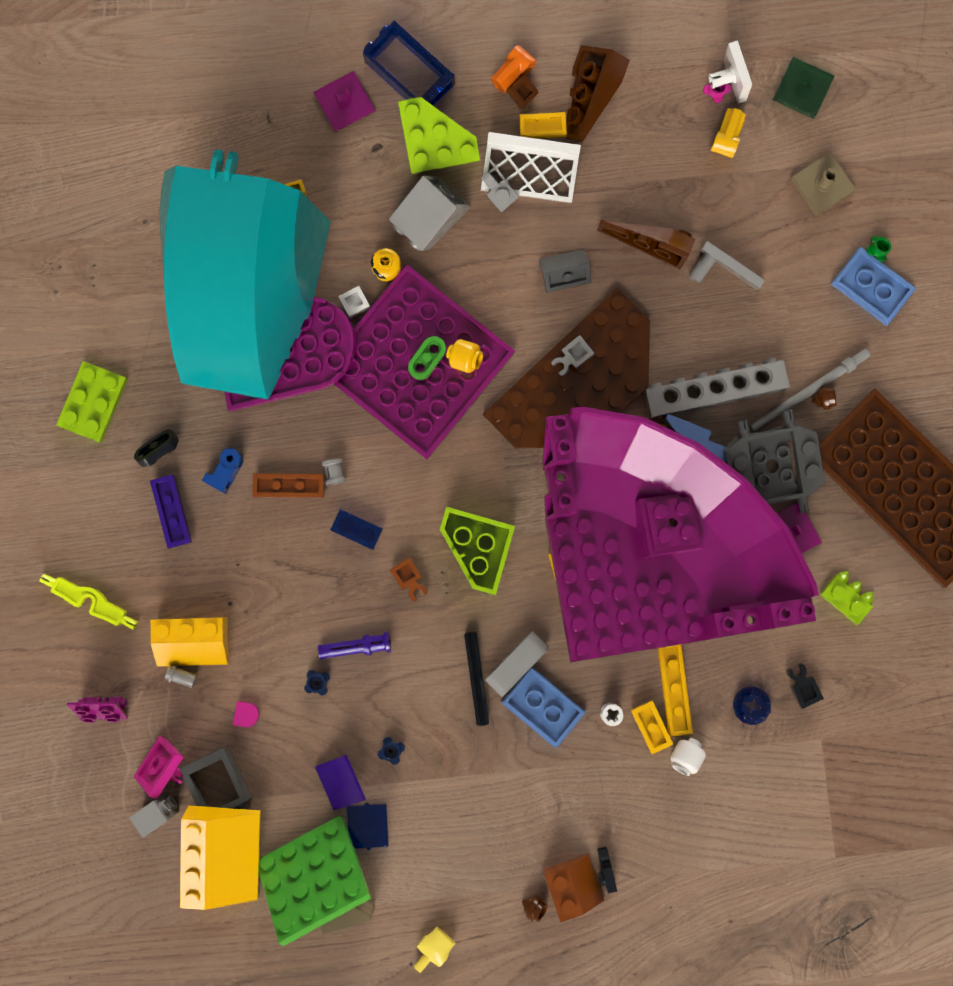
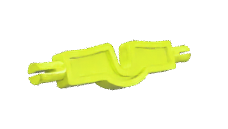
M46 573L41 576L43 578H40V582L52 587V593L63 598L73 606L81 607L85 600L90 597L92 599L89 610L90 615L106 620L115 626L123 624L132 630L136 628L135 625L138 624V621L126 616V610L107 601L104 594L92 587H80L62 577L55 579Z

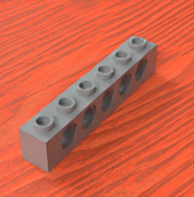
M775 358L761 361L762 365L753 366V363L740 365L739 370L730 371V368L717 370L716 375L708 376L707 373L694 375V379L685 381L684 378L671 380V384L662 386V383L648 385V389L643 392L648 419L652 420L665 417L667 414L675 415L785 391L790 388L784 360L776 361ZM756 373H762L765 376L766 381L764 384L756 380ZM733 378L742 380L743 387L741 389L733 385ZM710 383H717L720 386V393H713L710 389ZM687 388H695L698 393L697 398H690L687 394ZM664 393H672L675 396V402H666Z

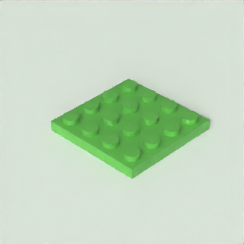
M341 815L259 859V874L277 939L282 946L289 944L372 898L345 820Z

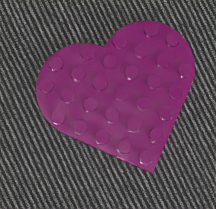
M314 297L311 313L308 319L304 320L300 328L302 331L299 338H295L291 346V354L288 359H285L279 371L281 375L269 400L224 392L228 411H237L322 390L340 380L352 364L356 349L355 332L346 314L333 303Z

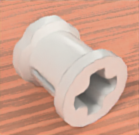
M606 703L601 707L600 717L607 725L616 726L623 720V711L615 703ZM608 709L617 710L615 712V719L606 718L608 716Z

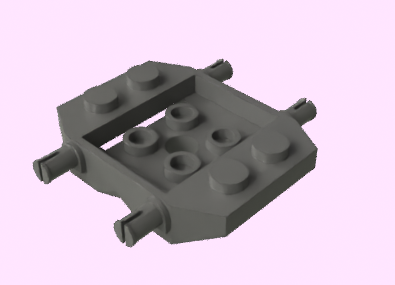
M793 410L783 411L785 425H782L783 427L764 432L749 433L748 419L737 421L740 435H737L723 450L725 463L745 477L768 504L797 499L799 513L809 512L808 496L825 483L817 432L797 426ZM790 438L792 440L798 483L796 484L788 443ZM773 459L776 467L773 471L768 472L766 470V463Z

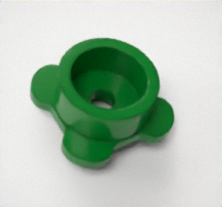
M873 236L871 244L866 248V251L869 255L877 258L878 261L884 262L887 260L886 255L891 251V243L884 237Z

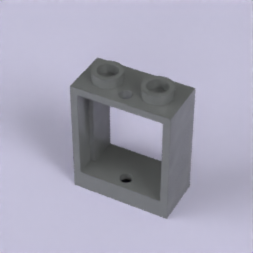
M228 745L180 768L196 806L208 807L193 773L221 759L239 797L219 806V808L242 809L247 806L246 801L252 797Z

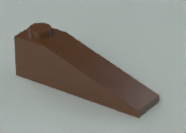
M580 46L572 71L575 81L574 87L570 88L569 96L572 97V105L567 111V135L564 138L579 142L584 141L621 85L630 61L628 58L612 49Z
M601 220L597 231L679 270L687 260L696 240L691 237L690 233L684 230L677 231L669 228Z

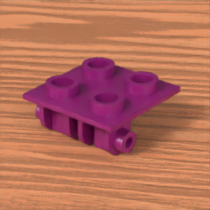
M83 697L78 702H67V706L83 722L93 723L97 719H105L107 722H119L120 719H128V716L123 711V709L127 708V699L122 697H104L103 702L101 697H97V699L96 697Z

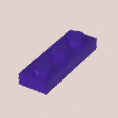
M172 474L150 480L167 548L171 549L193 543L175 475Z

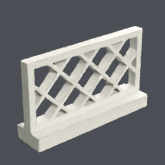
M489 132L483 175L489 170L490 163L493 169L489 172L492 174L496 171L502 180L505 179L498 168L509 161L516 172L505 179L508 183L509 180L519 174L526 184L519 190L513 189L518 196L572 203L581 145ZM491 149L502 151L506 159L495 166L490 159ZM518 153L524 154L529 160L520 169L511 160ZM529 155H535V157L531 159ZM541 156L547 157L552 164L543 172L534 163ZM562 160L573 161L572 170L564 176L557 164ZM532 164L539 175L528 182L521 171ZM554 167L561 176V179L550 185L544 174ZM571 175V180L569 183V181L566 178ZM541 177L548 186V189L542 193H536L531 184ZM482 180L481 190L490 192L491 189ZM563 180L569 187L568 197L558 196L553 189ZM528 187L531 192L523 190ZM551 190V192H552L554 195H550V194H546V193Z

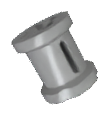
M342 458L322 462V466L325 467L327 486L346 482L341 463H343Z

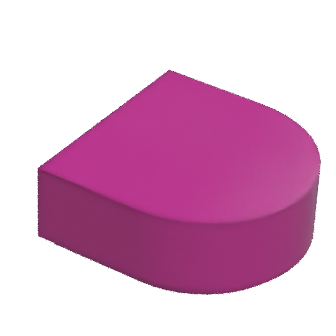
M237 701L233 725L251 727L256 724L260 717L257 706L252 703Z

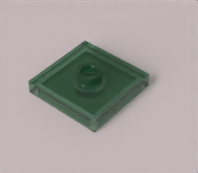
M793 57L773 101L814 119L835 76Z

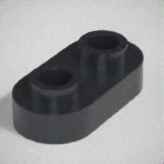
M170 429L162 431L139 447L134 454V459L142 467L152 466L159 458L176 449L179 438Z

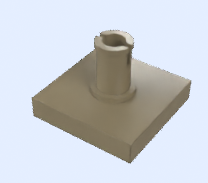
M831 152L790 179L815 216L820 215L856 190Z

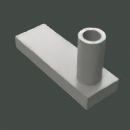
M708 241L700 251L704 255L689 275L692 280L700 284L716 262L755 290H759L765 282L760 276Z

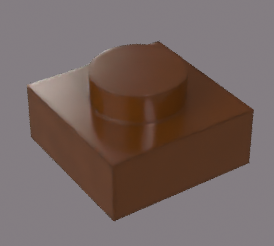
M526 74L521 75L506 90L520 109L524 108L539 93Z

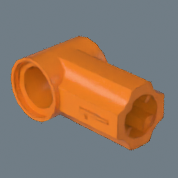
M517 45L507 56L506 62L491 77V82L500 92L506 93V90L521 75H527L533 69L536 59L520 45Z

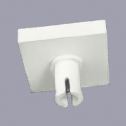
M737 40L728 44L723 61L726 69L709 74L708 77L709 82L712 83V89L731 83L737 104L747 101L752 82Z

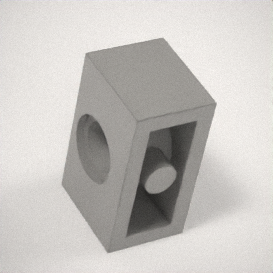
M164 793L158 799H155L129 817L141 837L144 838L179 813L176 809L178 806L171 796H167Z

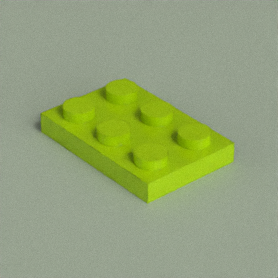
M83 361L56 426L102 443L128 379Z

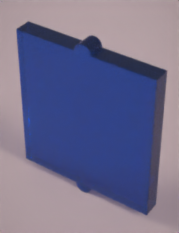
M366 802L364 805L347 806L348 831L354 849L366 848L370 850L374 847L389 846L387 804L369 805Z

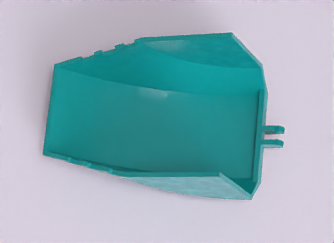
M216 149L212 157L210 170L174 166L164 171L159 209L165 306L173 358L182 384L269 400L281 375L279 371L285 359H288L291 354V346L295 338H299L302 331L300 328L304 320L308 319L311 313L331 221L300 190L268 178L236 174L239 163L237 152L231 151L228 153L225 169L222 172L225 154L223 150Z

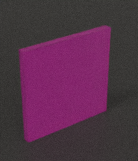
M354 71L314 91L335 132L375 112Z
M798 502L777 513L788 526L801 554L822 543L806 512L799 513Z

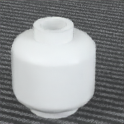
M693 738L680 740L670 757L673 763L672 767L686 776L696 774L706 758V753L701 748L702 744Z

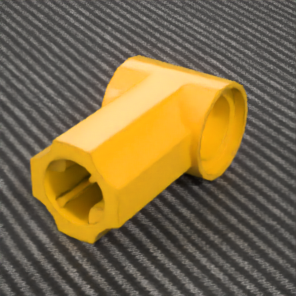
M727 108L720 130L717 131L713 141L712 152L733 158L740 141L738 137L746 117L742 110Z

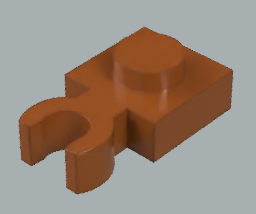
M410 557L390 569L402 590L409 587V596L412 601H417L414 596V592L417 589H421L424 595L428 594L427 589L417 582L422 576Z

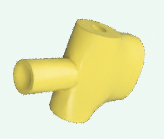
M436 926L431 933L425 935L418 943L417 948L423 955L414 965V968L421 973L430 961L441 967L447 960L455 942Z

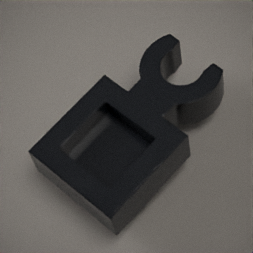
M799 663L797 664L800 669L798 675H794L790 668L786 669L789 678L795 680L796 684L790 686L799 707L804 709L824 698L814 677L806 678V667Z
M607 847L597 848L602 872H598L601 887H606L608 894L617 892Z

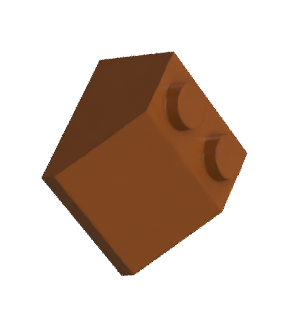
M589 854L543 869L560 923L584 915L604 901Z

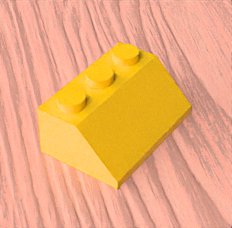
M228 617L150 620L151 647L157 666L229 664Z

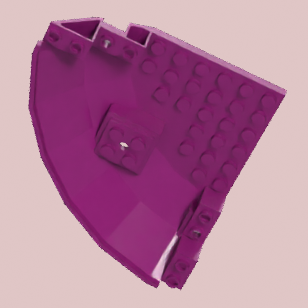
M588 407L571 408L569 414L546 417L542 461L548 493L544 496L545 522L570 663L816 621L815 607L811 597L819 596L817 583L788 526L745 477L707 448L645 417ZM557 474H562L564 481H559ZM671 518L676 521L675 527L669 525ZM748 616L752 618V624L747 622Z

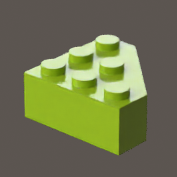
M422 97L398 101L412 174L480 161L477 138Z
M446 507L440 531L472 589L496 595L515 526Z

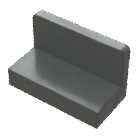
M584 250L539 259L546 293L592 283L590 264Z

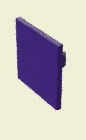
M347 755L315 766L333 810L366 800Z

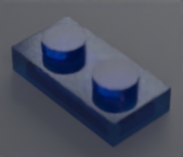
M340 509L330 530L374 550L383 528Z

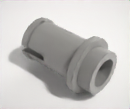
M170 665L165 674V679L168 680V683L173 681L193 688L197 674L177 668L178 665Z

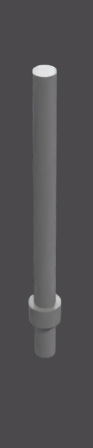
M864 349L852 358H846L840 362V366L751 423L749 428L755 433L782 415L783 411L790 410L844 373L849 374L857 368L858 364L871 356L869 351Z

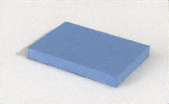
M861 246L831 283L832 286L885 326L890 324L916 290L913 285L878 261L873 255H869Z
M533 667L520 678L501 701L504 706L555 748L561 744L586 713L583 708Z

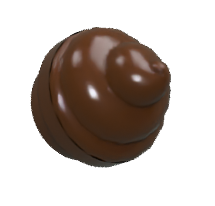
M827 386L820 389L811 400L812 403L822 407L824 410H830L831 407L837 406L835 390Z
M536 896L522 900L526 917L531 921L539 922L548 908V905L544 903V899Z

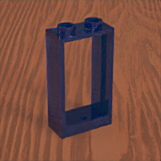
M394 20L390 25H385L381 29L379 36L365 46L363 50L364 62L404 99L416 98L415 95L375 60L397 38L439 77L422 96L424 100L435 106L455 85V75Z

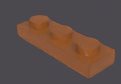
M253 473L252 497L324 498L325 475Z

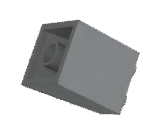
M422 176L389 220L394 224L393 228L399 234H405L410 239L409 243L416 250L426 251L430 250L471 207L440 177Z

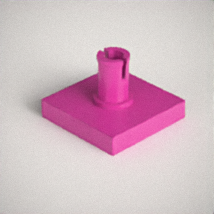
M159 735L133 777L148 796L158 799L169 780L178 785L183 782L178 779L179 777L183 778L180 769L177 768L183 756L168 739Z

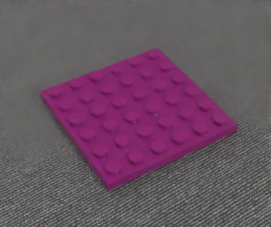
M406 265L354 327L356 349L352 364L345 375L334 385L428 460L514 355L515 350L409 265ZM432 336H437L444 341L446 353L448 347L459 339L478 344L481 352H483V360L479 369H475L471 373L452 368L446 353L431 375L424 380L413 378L410 375L408 365L423 342ZM432 346L430 348L431 353H437L439 351V348L437 346ZM418 365L416 367V370L418 372H423L425 370V366Z

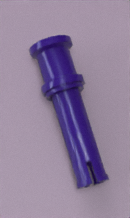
M384 632L383 635L369 636L367 634L358 640L318 645V654L321 660L359 653L370 656L374 652H391L389 632Z

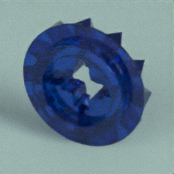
M746 687L736 694L733 701V710L741 722L748 725H758L766 721V718L771 713L772 702L767 693L762 689ZM753 699H755L756 705H758L761 708V710H753L750 714V708L743 703H752Z

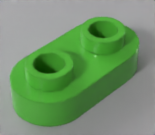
M437 336L427 338L412 357L408 369L413 378L417 380L428 378L446 353V345L441 338ZM432 346H437L439 348V351L437 353H431L430 348ZM418 365H424L425 370L423 372H418L416 370V367Z

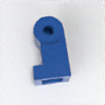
M232 448L223 450L220 455V463L212 475L206 473L202 481L226 494L242 467V455Z

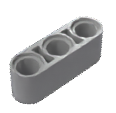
M531 631L488 675L485 681L503 697L549 649V646Z

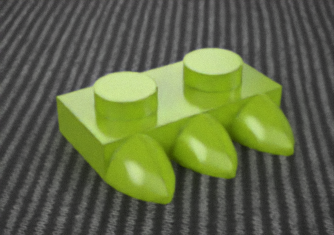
M843 571L836 574L819 595L855 625H859L873 608L874 592H866L860 596L861 581L847 585L849 572Z

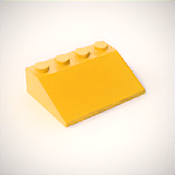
M188 805L181 819L180 908L206 910L258 900L261 810Z

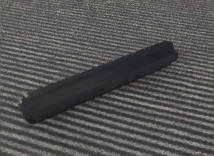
M467 632L464 637L477 726H485L489 724L478 638L476 632Z

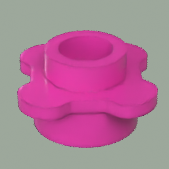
M712 83L705 85L703 88L704 94L710 95L715 103H720L723 100V96L731 91L730 84L719 86V91L711 88Z

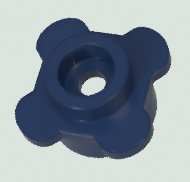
M314 670L308 671L306 675L308 678L307 685L304 687L307 693H319L321 696L325 695L328 692L326 686L330 675L327 672L316 673ZM316 680L319 681V685L315 684Z
M386 737L383 740L384 745L382 749L378 751V757L381 760L385 759L391 762L392 765H396L400 762L399 757L401 752L405 750V745L402 742L397 743L393 741L391 737ZM389 749H393L394 752L390 753Z

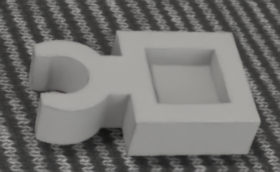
M579 335L562 349L565 356L554 359L551 364L556 366L558 363H563L564 369L559 374L564 376L568 373L572 364L578 369L593 357L595 353Z

